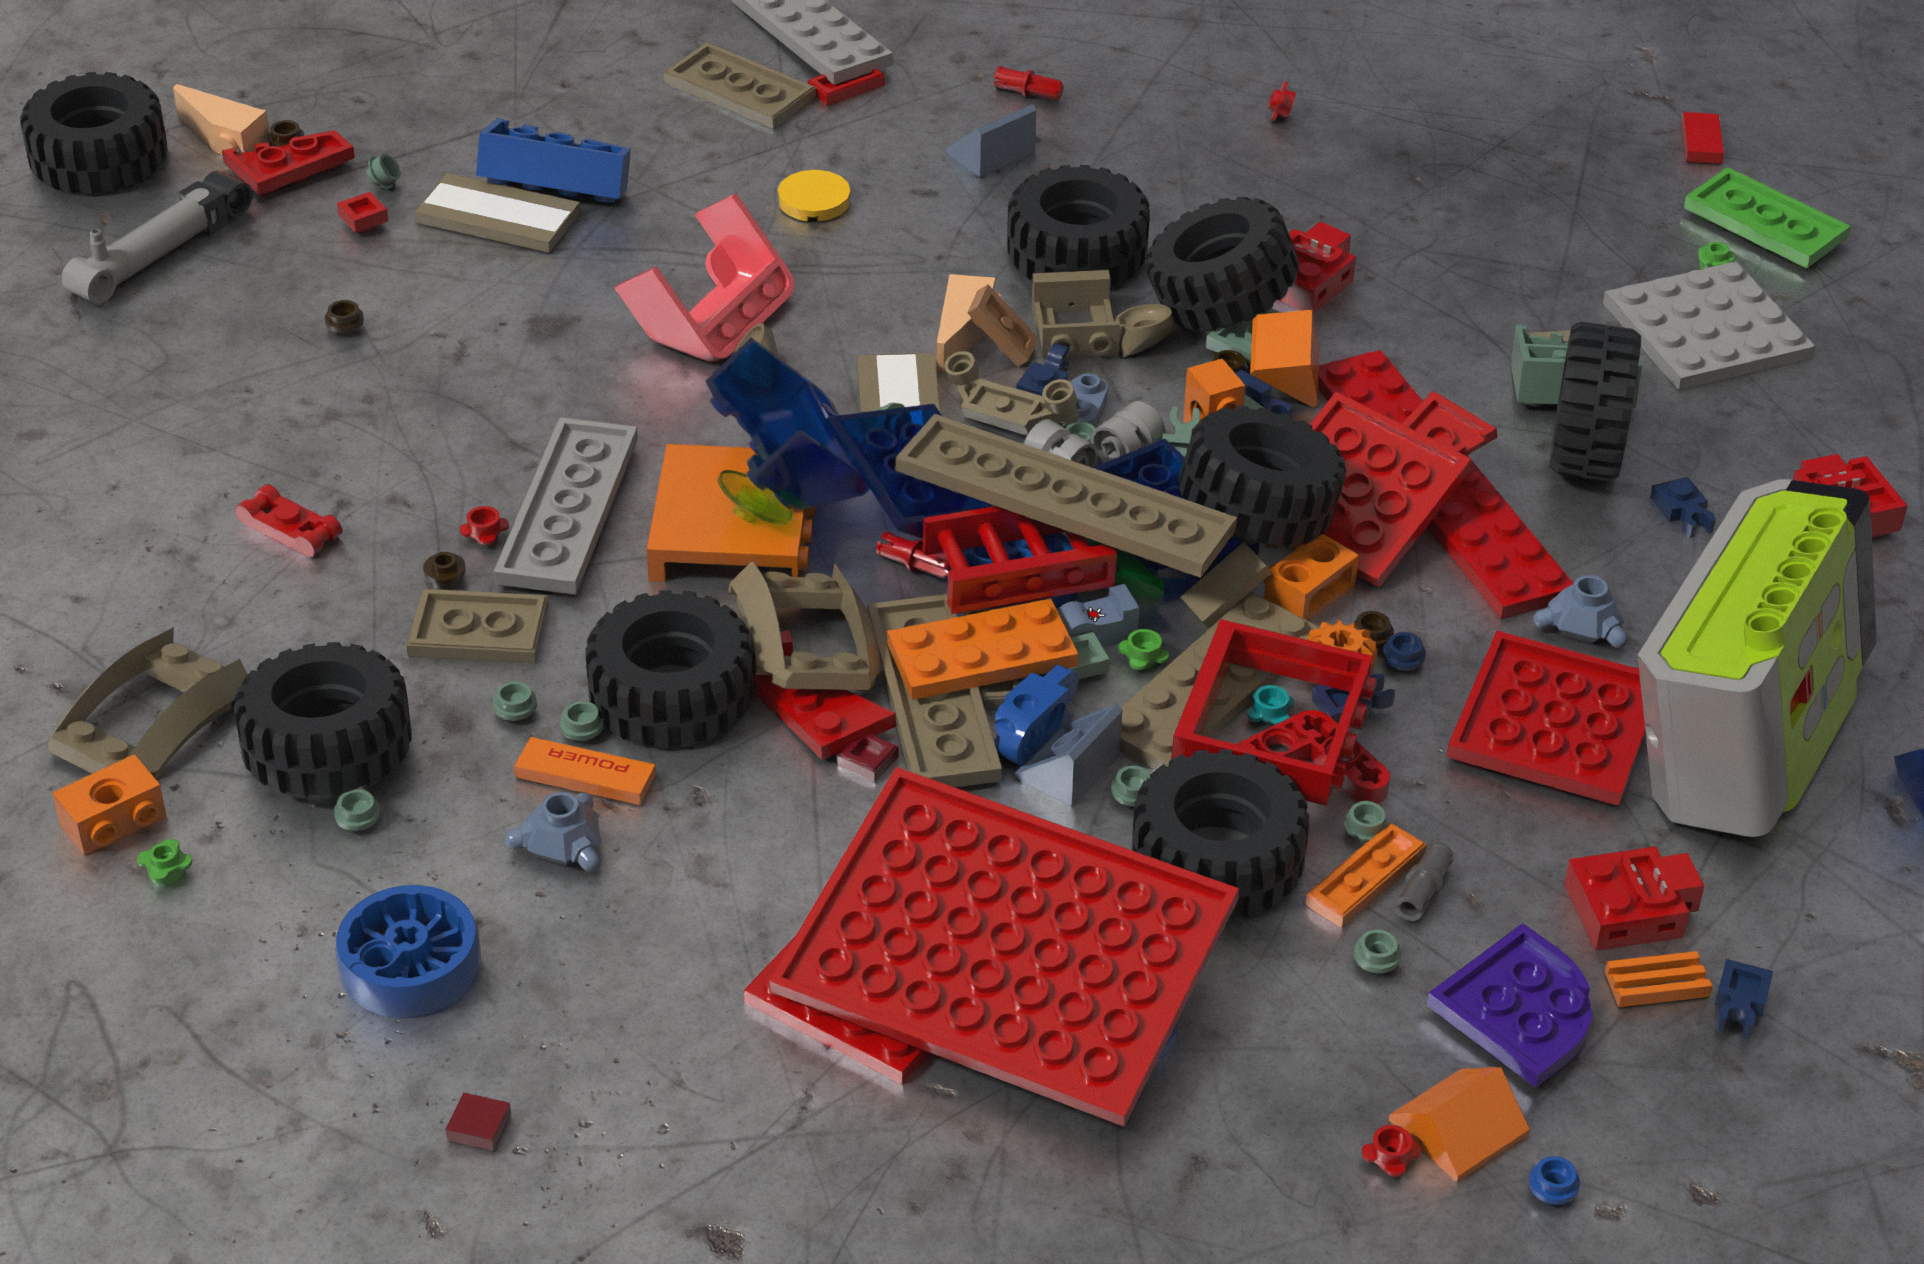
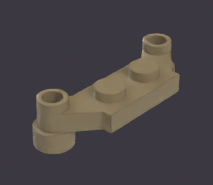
M956 352L945 361V371L950 382L956 385L963 400L960 409L966 418L1023 435H1028L1032 428L1042 420L1050 419L1060 426H1068L1079 418L1076 407L1077 396L1072 383L1068 380L1058 379L1048 383L1043 389L1042 396L979 378L977 363L974 356L969 352Z

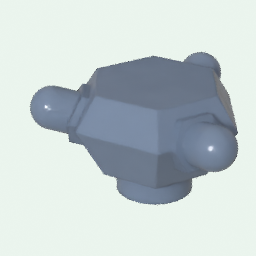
M1584 575L1578 577L1574 584L1565 588L1548 603L1547 608L1537 611L1533 616V622L1536 627L1545 629L1554 626L1560 630L1563 636L1592 644L1599 639L1602 641L1606 639L1615 648H1622L1628 642V635L1622 629L1624 621L1609 591L1608 585L1597 576Z
M556 792L548 795L542 804L533 810L525 822L521 823V827L506 833L504 838L506 846L512 850L526 848L529 853L537 858L564 866L578 862L585 871L592 872L597 870L601 859L596 850L601 844L598 814L592 809L594 805L592 796L588 793H579L574 796L567 792Z

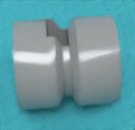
M1134 401L1117 412L1114 417L1106 420L1094 429L1091 434V443L1096 446L1098 461L1105 468L1113 472L1122 473L1139 462L1143 456L1148 455L1160 446L1163 433L1166 434V429L1159 413L1151 405L1143 401Z
M1050 419L1042 420L1036 424L1024 441L1025 445L1095 468L1098 459V450L1094 444L1076 434H1071L1069 430Z

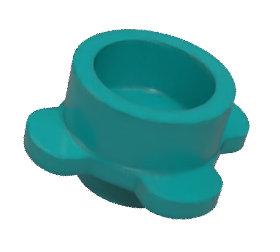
M1275 685L1262 686L1252 694V701L1254 703L1252 707L1247 709V717L1254 722L1260 721L1266 725H1276L1290 718L1288 711L1294 707V699L1281 687Z

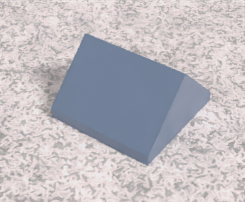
M1031 104L977 128L945 148L948 156L981 178L1034 154L1036 108L1034 104Z
M1117 703L1062 724L1014 775L1018 781L1072 807L1120 756L1123 710Z

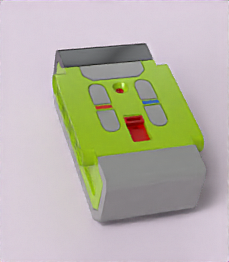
M1778 479L1741 491L1638 653L1652 797L1671 822L1742 836L1757 837L1769 833L1774 828L1782 812L1793 809L1799 803L1857 698V677L1877 643L1870 497L1865 491L1856 488L1789 479Z

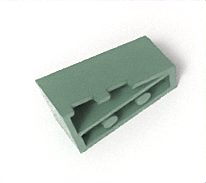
M1516 325L1511 371L1517 402L1536 407L1545 404H1558L1568 341H1563V333L1552 331L1550 338L1527 334V326ZM1640 358L1632 408H1636L1642 370Z

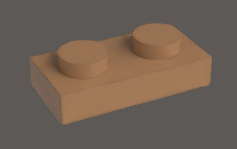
M987 284L976 292L967 313L976 326L983 329L997 344L999 350L1019 367L1029 361L1038 337Z

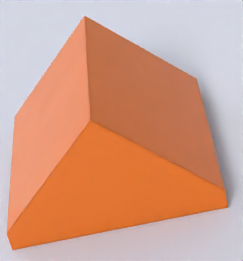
M1302 310L1257 315L1253 319L1250 375L1312 408L1317 406L1319 397L1320 347L1313 311Z
M1501 1067L1460 1069L1389 1115V1121L1393 1125L1406 1129L1411 1134L1413 1141L1420 1145L1421 1150L1456 1182H1459L1528 1137L1530 1131Z

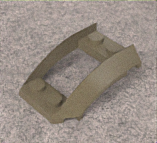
M752 560L729 583L728 592L737 595L736 604L749 629V636L752 638L755 660L754 672L756 675H773L772 683L785 689L871 690L875 685L876 677H882L881 656L869 613L835 563L832 578L822 573H808L806 577H790L781 572H767L763 576ZM775 608L841 609L850 626L858 656L848 652H838L834 654V657H821L804 651L794 652L791 656H784Z
M173 627L131 649L92 681L57 721L48 742V751L92 774L135 754L153 777L159 779L163 776V768L194 734L220 715L231 710V704L234 701L237 690L248 674L240 659L224 667L219 662L201 656L182 644L174 643ZM142 672L184 692L158 717L135 747L123 739L116 738L94 727L91 723L84 722L94 709L111 693Z

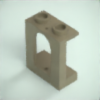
M1109 270L1033 273L1032 307L1042 359L1047 358L1048 352L1054 343L1069 347V352L1065 358L1119 356L1120 321H1114L1109 300ZM1090 311L1092 323L1056 324L1053 312Z

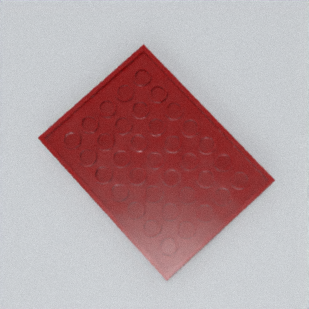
M895 767L769 980L770 991L1125 1127L1239 899V888Z

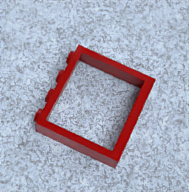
M1220 619L1173 735L1171 759L1182 754L1186 758L1191 757L1195 751L1206 749L1208 753H1219L1220 749L1232 750V754L1244 756V753L1257 756L1258 761L1263 764L1269 761L1281 770V776L1287 774L1298 786V791L1304 795L1306 801L1327 806L1332 790H1341L1347 768V764L1342 763L1343 758L1352 759L1357 740V734L1352 733L1353 729L1361 730L1367 712V704H1364L1363 700L1371 701L1374 695L1377 679L1370 677L1373 656ZM1230 663L1349 692L1324 766L1202 736Z

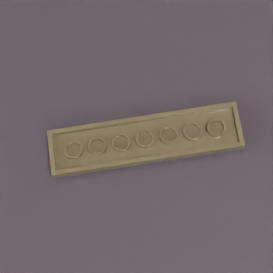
M934 414L896 457L895 471L1200 578L1236 531L1237 517L937 414Z

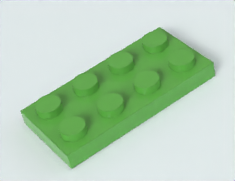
M1726 167L1686 195L1684 203L1685 209L1697 214L1700 218L1709 220L1727 229L1732 234L1740 235L1758 244L1761 248L1770 250L1805 268L1810 267L1846 240L1851 227L1729 167Z

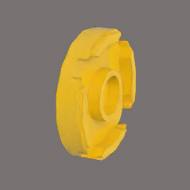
M800 171L786 177L781 181L778 188L780 209L788 216L800 221H808V217H818V221H828L844 213L850 204L851 190L848 182L840 175L830 171Z

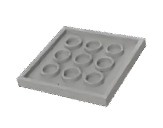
M1737 261L1705 269L1692 270L1687 273L1658 278L1639 284L1626 285L1621 288L1605 291L1603 304L1624 328L1634 329L1641 335V348L1677 390L1813 359L1816 346Z

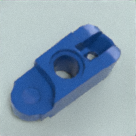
M1056 665L1044 677L1032 672L1004 697V703L999 706L995 714V732L998 735L994 739L998 756L1022 766L1062 724L1069 722L1073 718V714L1068 712V705L1078 686L1079 675L1077 672Z

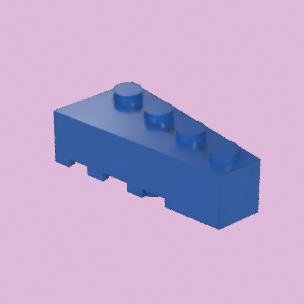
M497 118L480 132L476 176L487 177V182L492 184L505 185L512 181L522 183V187L528 190H543L544 187L558 189V193L565 196H579L580 193L594 195L593 198L597 201L614 202L615 199H620L627 191L631 148L592 139H583L581 144L574 143V137L570 134L556 132L543 136L539 135L538 127L524 124L522 127L509 128V120Z

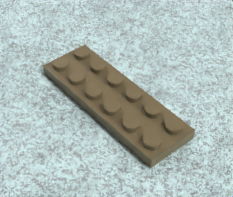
M1250 592L1221 618L1307 640L1310 630L1319 629V626L1253 592ZM1219 621L1120 707L1123 710L1121 752L1154 770L1163 764L1168 767L1172 755L1173 735ZM1230 663L1202 736L1214 738L1253 702L1252 694L1262 686L1271 685L1281 675Z
M947 594L868 603L867 611L876 634L883 668L882 673L892 711L896 713V727L908 771L952 787L1002 781V767L979 688L974 687L911 700L887 645V631L957 617V613L951 614L949 610Z

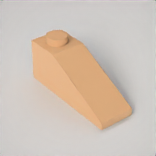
M179 84L173 87L178 118L216 154L222 155V150L235 148L236 154L255 151L254 144L268 142L269 128L265 110Z
M949 275L937 338V374L946 373L944 364L950 355L960 351H970L987 335L983 329L976 326L967 312L979 289L989 284L995 291L994 277Z

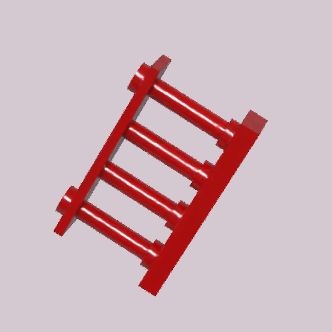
M998 506L926 517L923 521L922 551L924 555L944 553L952 569L948 571L947 605L951 614L1114 587L1117 559L1114 547L1104 544L1090 546L1086 537L1029 519L1026 516ZM1065 532L1073 550L1050 553L1042 536ZM1025 539L1033 556L1010 560L1002 543ZM985 546L993 563L969 567L962 549Z

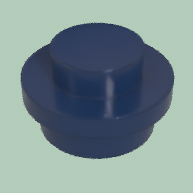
M1399 632L1393 634L1389 641L1385 643L1382 656L1389 666L1400 671H1409L1423 665L1426 650L1422 640L1417 635L1409 632Z

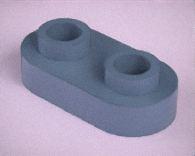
M1082 374L1071 380L1077 396L1076 407L1079 418L1076 422H1087L1096 428L1107 403L1108 385L1102 378L1094 374Z

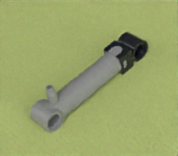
M215 170L209 173L203 182L196 181L179 192V202L107 247L102 231L98 228L92 229L90 231L92 256L89 258L77 256L66 264L62 273L63 287L95 305L107 302L113 295L116 286L199 233L203 232L211 236L229 224L227 215L231 217L242 216L252 203L253 191L251 186L223 171Z

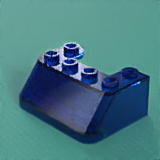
M752 337L705 381L713 395L710 399L713 407L724 417H728L730 414L735 417L739 425L752 439L749 441V445L757 455H752L747 460V465L750 469L747 472L749 479L760 490L764 491L768 488L773 491L776 498L786 508L792 509L795 507L799 510L864 496L876 485L870 469L830 398L818 386Z

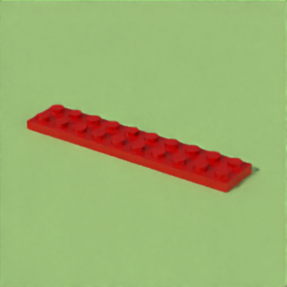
M1381 350L1319 365V391L1327 401L1335 392H1338L1401 424L1423 401ZM1472 461L1473 468L1427 527L1500 619L1547 607L1553 598L1574 583Z

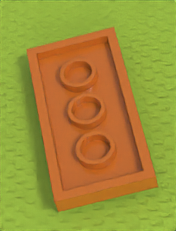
M1052 599L887 631V645L911 700L1024 678L1032 672L1037 675L1048 673L1056 665L1066 668L1078 667V652Z

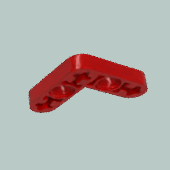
M1307 710L1236 744L1301 761L1310 759L1315 764L1324 766L1338 723L1324 712ZM1356 741L1352 759L1342 761L1343 764H1347L1342 789L1357 802L1370 801L1377 804L1381 803L1388 795L1390 773L1381 762ZM1281 744L1288 747L1289 750L1286 752H1275L1270 750L1268 746Z

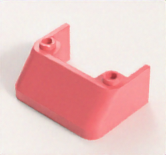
M737 193L695 214V217L716 245L706 257V269L716 287L692 310L688 312L657 266L618 284L614 288L652 341L707 362H717L728 357L736 349L744 335L754 325L763 323L794 291L792 273Z

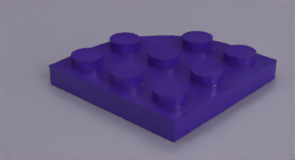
M1524 923L1428 993L1427 1006L1535 1088L1564 1067L1578 1054L1587 1039L1593 1013L1589 998L1590 987L1578 966L1559 948Z

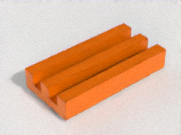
M1698 951L1606 962L1604 973L1618 1007L1710 997L1712 990L1710 979H1705L1706 970L1704 965H1699L1700 956ZM1692 980V981H1686V982H1677V983H1668V984H1666L1667 982H1676V981ZM1648 985V986H1642V987H1633V988H1624V989H1623V987H1632V986Z

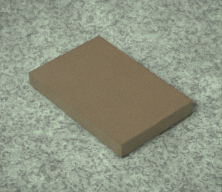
M422 589L406 645L408 657L536 663L549 608L548 595Z

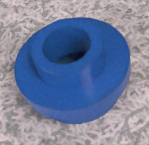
M1549 1156L1542 1159L1532 1168L1529 1176V1187L1532 1193L1541 1201L1561 1205L1572 1201L1577 1196L1580 1188V1178L1570 1161L1558 1156Z

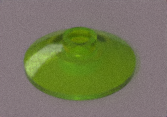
M733 470L722 471L719 475L718 484L735 505L733 508L734 513L744 521L754 523L758 519L767 523L784 525L791 520L792 511L788 504L764 483L749 475Z

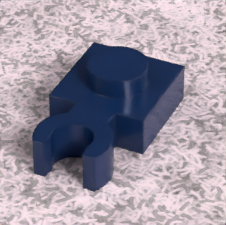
M1689 477L1652 485L1650 494L1652 501L1669 522L1681 520L1682 532L1687 537L1692 538L1695 536L1697 525L1704 527L1708 533H1713L1716 518L1711 511L1706 509L1708 500Z
M1383 674L1370 675L1371 678L1377 679L1372 700H1363V703L1367 704L1365 718L1370 717L1371 707L1386 709L1394 704L1395 690L1381 691L1384 688L1385 681ZM1318 685L1313 687L1312 701L1319 711L1326 713L1339 723L1349 692Z
M1726 959L1715 1005L1721 1006L1716 1021L1717 1031L1723 1032L1726 1022L1737 1021L1743 1026L1742 1037L1748 1039L1751 1036L1756 1016H1763L1773 971Z

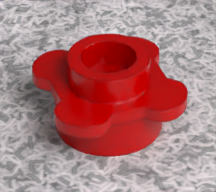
M1286 81L1283 82L1281 90H1273L1269 99L1267 109L1273 111L1272 122H1275L1277 116L1287 119L1292 109L1296 92L1286 89L1288 85Z
M479 506L468 512L466 517L467 524L461 525L459 530L462 537H472L480 544L490 545L496 541L497 535L500 532L508 530L509 522L506 518H500V514L495 508Z
M1386 1125L1376 1130L1372 1143L1365 1144L1362 1147L1361 1155L1366 1162H1375L1388 1175L1399 1177L1405 1174L1406 1165L1411 1160L1420 1157L1421 1147L1416 1141H1413L1411 1134L1406 1129L1397 1125Z

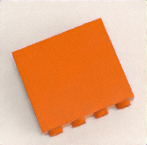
M666 444L646 549L648 580L665 582L669 562L747 566L753 560L756 566L792 568V577H800L801 571H808L809 546H804V544H812L813 520L808 519V517H815L816 493H811V491H819L820 467H812V450Z

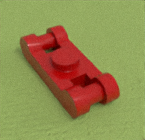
M265 484L258 489L252 500L245 499L235 507L236 516L243 524L307 557L316 555L322 550L324 542L334 541L343 532L340 522L334 516L328 514L322 517L281 496L277 489L270 484Z

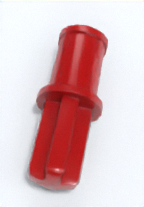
M998 66L994 74V79H999V81L993 82L995 88L1019 92L1025 98L1033 95L1057 101L1061 99L1064 90L1061 80L1035 75L1033 70L1022 72Z
M889 531L884 532L880 536L881 539L888 541V545L877 542L876 553L878 556L906 565L907 570L912 572L921 570L939 578L948 579V571L952 569L944 553L925 556L922 551V540L918 539L913 542L894 535Z

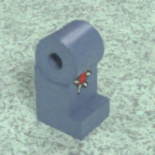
M1125 584L1110 587L1108 597L1085 603L1072 601L1063 604L1057 609L1070 638L1094 632L1102 647L1120 644L1121 641L1128 639L1130 633L1138 630L1139 606Z

